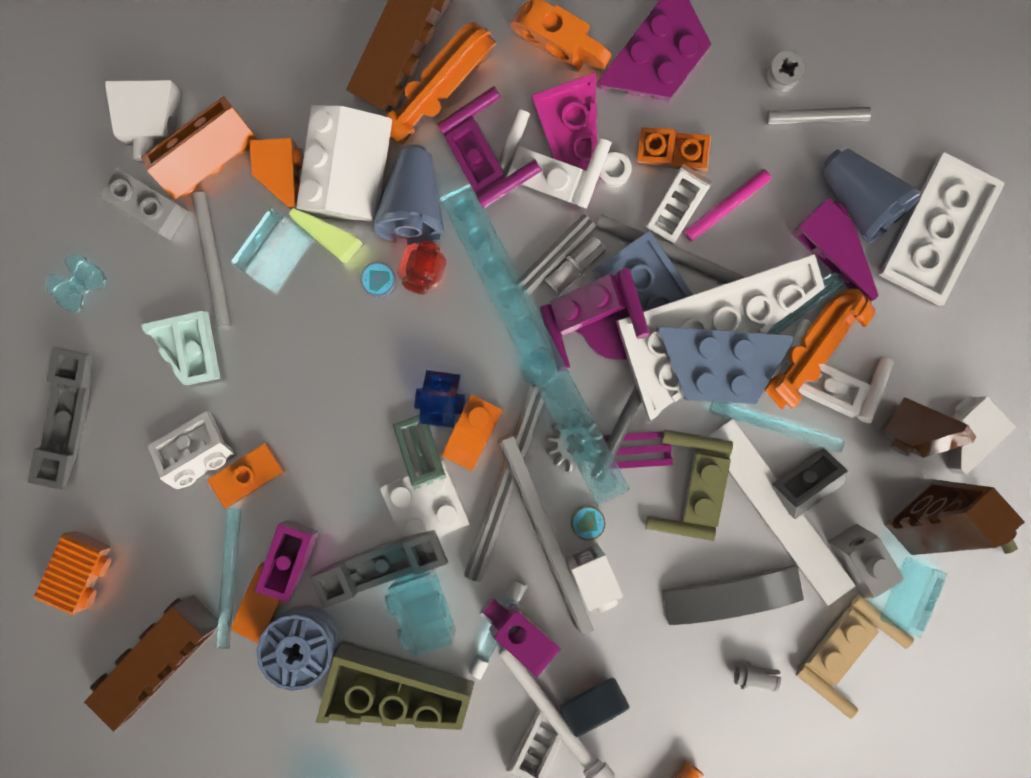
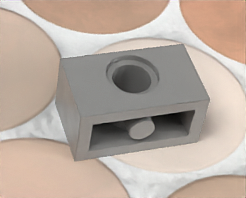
M118 167L99 195L106 202L169 240L173 238L188 214L187 210Z

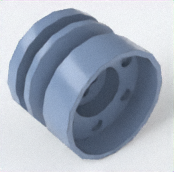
M311 605L293 607L270 623L260 636L256 650L258 666L265 678L278 688L290 691L307 689L319 682L330 668L333 657L342 643L340 628L334 618L322 608ZM294 644L301 646L299 649L301 654L298 657L293 655L294 648L292 646Z

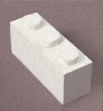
M598 543L566 556L589 611L596 609L598 613H601L618 605L617 599L624 596L608 559Z

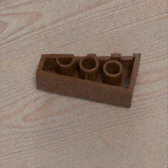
M388 0L346 90L381 110L390 112L392 107L396 108L404 95L403 87L408 78L416 71L422 53L452 0Z
M934 479L884 525L911 555L1004 546L1016 537V530L1025 521L994 487Z
M194 595L183 601L177 598L163 612L162 618L157 623L151 624L139 636V643L133 649L128 648L114 662L116 668L109 675L104 673L90 686L93 692L84 703L113 732L125 724L222 624Z

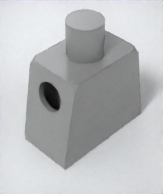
M855 524L827 541L862 597L876 598L904 580L902 573L881 539L864 527ZM855 542H860V545L851 547Z

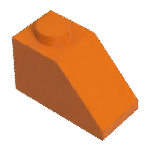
M471 394L442 456L473 471L503 410Z

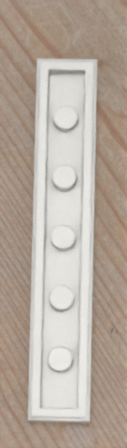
M730 418L706 437L733 441V449L730 455V476L796 566H798L824 604L829 606L856 585L804 514L794 519L788 513L772 488V484L778 479L735 420Z

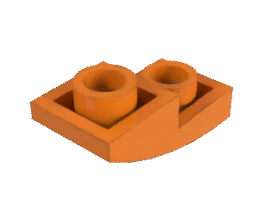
M641 127L637 162L673 169H680L684 164L695 171L707 172L711 135L676 133L675 129Z
M263 562L258 566L246 590L231 627L232 631L256 643H259L260 636L268 625L273 622L277 610L284 603V601L255 592L264 566Z

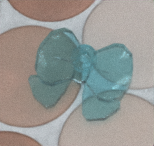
M76 254L70 255L64 260L69 272L73 276L69 282L53 273L49 274L46 280L47 293L53 294L55 301L60 307L73 313L82 311L84 308V295L89 290L104 288L107 280L103 271L98 266L86 261V256Z

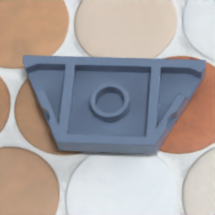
M657 327L656 329L657 335L661 338L667 352V360L671 370L675 372L680 392L683 399L756 404L793 342V336L673 327Z

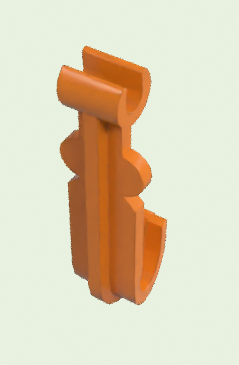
M476 22L468 23L462 27L421 73L422 83L411 81L407 84L405 95L408 100L398 111L393 110L385 116L392 119L390 136L398 144L404 145L415 132L413 126L423 115L429 117L436 116L441 110V103L438 99L448 98L474 67H478L492 51L497 42L491 37V32L488 29L481 27Z
M848 289L834 296L801 338V346H794L789 349L787 357L790 365L783 374H778L770 379L765 388L767 394L781 410L786 404L791 409L798 405L802 399V394L798 390L805 381H816L820 377L821 370L819 364H825L852 324L857 320L862 327H866L873 318L876 309L872 306L871 300L859 289Z

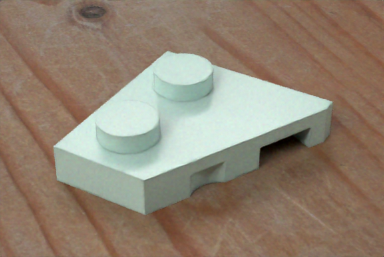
M198 311L141 324L143 331L146 334H150L160 347L158 352L166 362L172 365L173 372L182 385H192L220 379L208 311Z

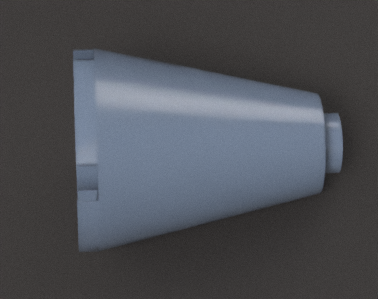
M409 145L398 152L374 220V232L380 237L395 243L397 237L408 239L407 245H427L440 240V234H443L444 229L432 155L424 147Z
M839 149L835 150L823 163L826 166L823 175L841 204L847 209L848 215L854 222L861 237L869 244L886 233L887 230L885 228L893 222L897 223L920 198L921 192L917 188L850 149H845L842 152Z

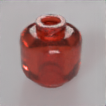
M421 241L420 244L414 243L407 246L397 269L399 279L402 280L401 284L405 289L424 295L428 291L437 289L440 285L447 261L440 252L438 245L430 241Z

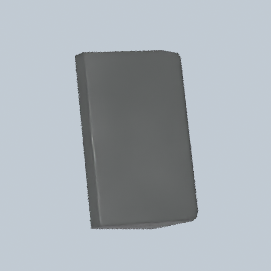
M823 448L774 482L772 488L788 513L796 519L844 485L848 470Z

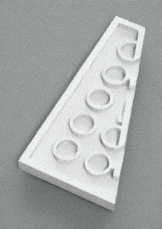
M815 254L643 311L650 331L648 337L636 338L630 316L617 320V328L647 420H653L667 406L683 397L677 384L678 380L675 372L671 370L667 360L668 355L661 338L657 335V327L765 334L782 318L794 312L825 288Z

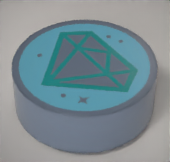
M374 262L367 265L362 271L361 284L364 290L371 296L385 297L394 290L396 276L387 264Z

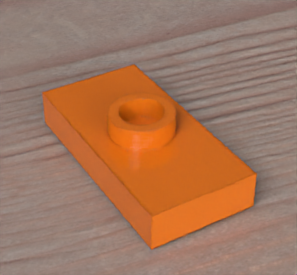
M264 443L207 479V482L224 509H227L284 473L285 470L269 444Z

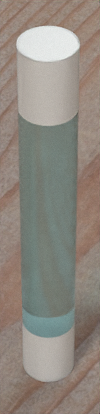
M515 580L502 606L506 608L510 603H513L517 607L527 585ZM490 631L468 672L478 679H481L498 645Z

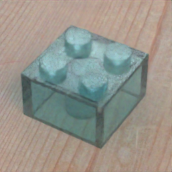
M432 569L418 575L411 573L395 579L387 589L389 595L385 596V602L390 615H396L401 628L397 629V636L403 650L408 649L411 658L453 644L456 628L436 570Z

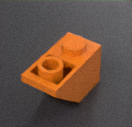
M292 138L249 140L251 175L290 210L293 208L297 209L296 205L300 186L299 169H302L304 159L302 148H298Z

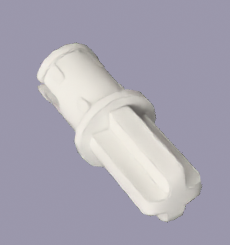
M591 237L572 256L567 255L565 257L566 261L548 278H545L544 282L559 296L576 278L585 276L584 271L605 253V246L596 237Z

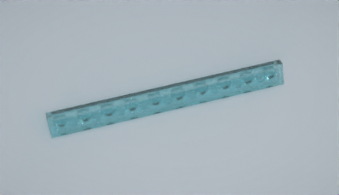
M468 184L441 197V203L597 506L629 491L630 488L471 185Z

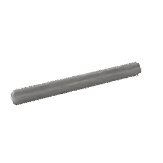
M531 385L513 433L523 459L525 458L547 395L546 389L536 385ZM505 459L464 576L472 581L480 582L483 578L515 486Z

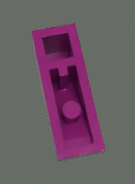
M827 198L791 234L812 255L815 254V257L847 289H859L871 301H874L879 295L854 222L848 217L847 209L841 203Z

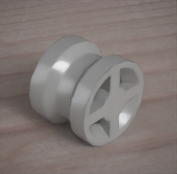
M787 50L777 54L766 69L765 78L768 86L774 91L781 93L793 89L805 73V61L795 51ZM782 64L791 69L787 70L786 68H783Z

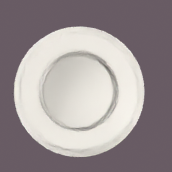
M619 151L608 152L598 177L599 180L609 187L623 185L628 180L632 170L629 158Z

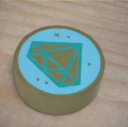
M584 505L576 509L572 514L571 528L580 539L586 541L594 540L604 532L606 525L605 517L598 508Z

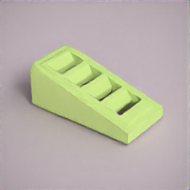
M295 208L289 212V216L343 264L344 262L347 263L362 246V242L356 236Z

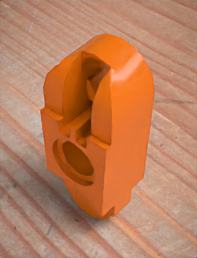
M543 0L527 1L518 9L510 23L513 31L521 38L578 71L584 63L603 70L611 58V53L589 35L591 25L557 4L554 7Z

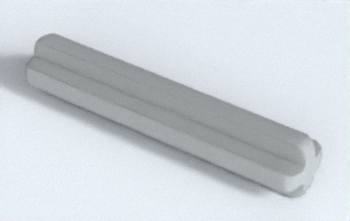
M582 215L516 281V288L524 296H529L565 260V257L570 255L595 229L596 225L588 216Z

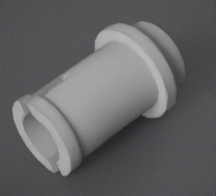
M744 661L743 664L738 663L735 667L734 683L740 685L741 689L745 690L748 687L778 692L781 684V672L777 669L772 670L751 666L750 662Z

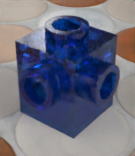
M426 370L422 389H416L414 409H420V424L454 428L456 414H462L465 404V394H459L460 374Z

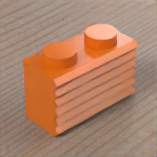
M76 531L62 534L48 563V567L45 569L42 580L39 582L34 599L70 615L81 612L83 609H88L97 594V590L93 589L97 578L104 576L110 566L111 558L107 556L111 547Z

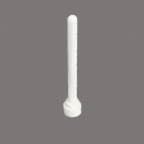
M502 646L499 650V656L584 767L583 773L586 776L585 778H614L615 773L606 762L602 763L600 759L595 760L579 737L573 735L566 720L526 667Z

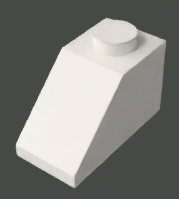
M969 396L955 407L957 413L952 418L968 424L976 435V439L971 444L948 450L947 468L952 473L967 474L1016 428L1013 422L988 396L973 398Z

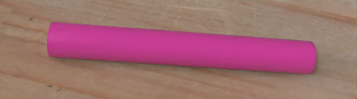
M762 169L683 231L685 237L690 242H693L772 179L768 171Z

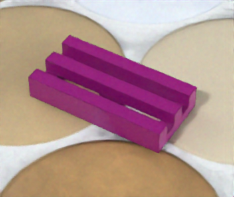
M663 431L628 433L623 441L662 438ZM603 435L602 448H604L610 435ZM663 443V445L619 448L616 455L664 452V458L612 462L609 469L673 465V458L671 456L672 445Z

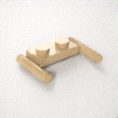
M860 594L852 600L850 607L846 609L806 659V662L799 666L795 673L796 676L849 719H852L857 714L858 708L835 690L832 685H837L879 633L877 629L880 628L905 649L909 648L914 642L912 636Z

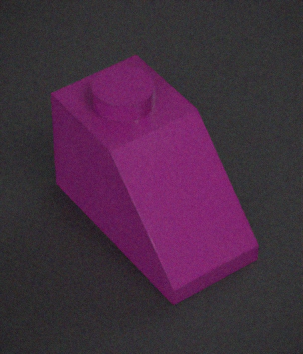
M288 520L279 523L255 592L289 603L308 565L319 531Z

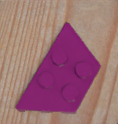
M659 0L599 79L597 87L603 90H607V88L627 91V94L636 96L649 95L653 99L669 102L711 46V42L690 1Z

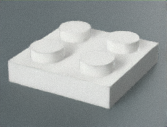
M444 460L442 464L447 478L443 480H433L434 483L429 485L426 483L420 485L421 488L414 490L409 476H406L380 487L400 538L435 530L439 538L470 524ZM434 465L429 466L430 472L436 470ZM422 470L416 472L417 477L423 475Z

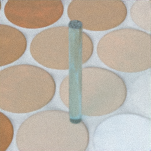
M711 402L709 409L711 412L841 453L844 448L845 441L843 439L727 402Z
M227 508L215 647L217 649L230 648L241 509Z

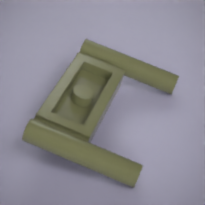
M664 429L662 443L694 448L695 453L682 521L647 516L645 529L714 541L731 463L730 455L733 449V441Z

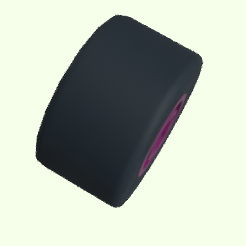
M613 677L560 706L575 737H580L630 708L621 688Z

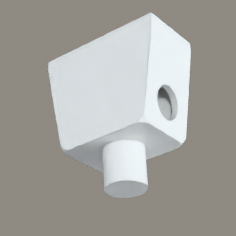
M171 80L105 81L114 136L124 144L133 145V161L143 163L141 157L154 148L155 144H159L176 131L182 91Z

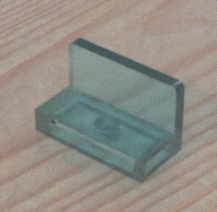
M270 207L231 263L270 291L276 292L312 243L313 237Z
M906 557L900 569L904 580L892 588L880 620L911 635L922 638L948 578V573Z

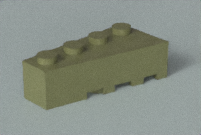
M342 643L333 657L315 723H329L331 720L346 721V724L360 725L361 722H371L396 727V724H412L416 728L461 730L472 695L474 681Z

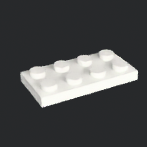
M946 152L939 154L920 191L919 200L912 207L878 275L938 306L944 305L1005 182Z

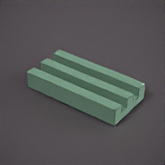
M425 413L393 424L413 489L421 488L420 485L425 483L427 485L434 483L433 480L436 479L443 480L447 478ZM420 423L436 469L430 472L415 426ZM409 428L423 475L418 477L403 433V429Z

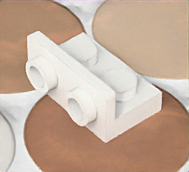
M208 411L147 446L159 478L177 490L190 486L197 478L211 470L222 467L226 461L235 456L233 449L224 442L214 417Z

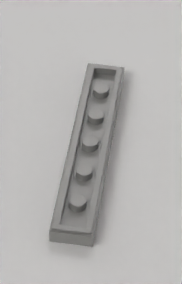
M507 434L498 438L497 442L572 623L579 633L584 635L594 630L517 442L513 435Z

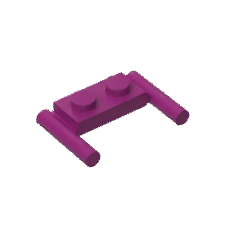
M495 86L437 123L483 208L543 171L538 161L534 159L507 177L480 126L474 120L473 116L502 98Z
M628 268L618 271L615 275L608 274L551 300V304L540 307L558 372H565L571 369L562 335L571 333L626 307L636 338L642 339L650 335L632 274Z

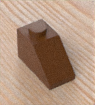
M906 397L903 398L883 431L892 442L890 445L892 449L905 456H909L912 452L922 458L971 444L976 439V435L968 424Z

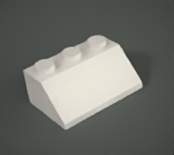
M312 105L296 208L319 218L374 221L380 206L392 119L344 106Z

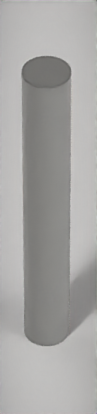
M871 108L767 111L766 121L768 125L869 121L871 118Z

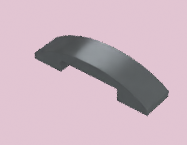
M59 347L52 348L47 381L52 382L41 445L33 451L28 483L60 490L65 489L75 463L86 420L90 391V354Z
M431 530L404 537L347 558L311 575L310 579L323 608L354 598L358 592L411 573L418 575L446 565L448 559L436 531Z
M794 565L762 571L763 574L701 586L693 584L662 590L668 624L682 625L734 618L802 601L804 597L798 566Z

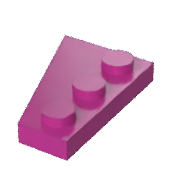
M596 72L531 95V100L552 158L585 171L597 143Z

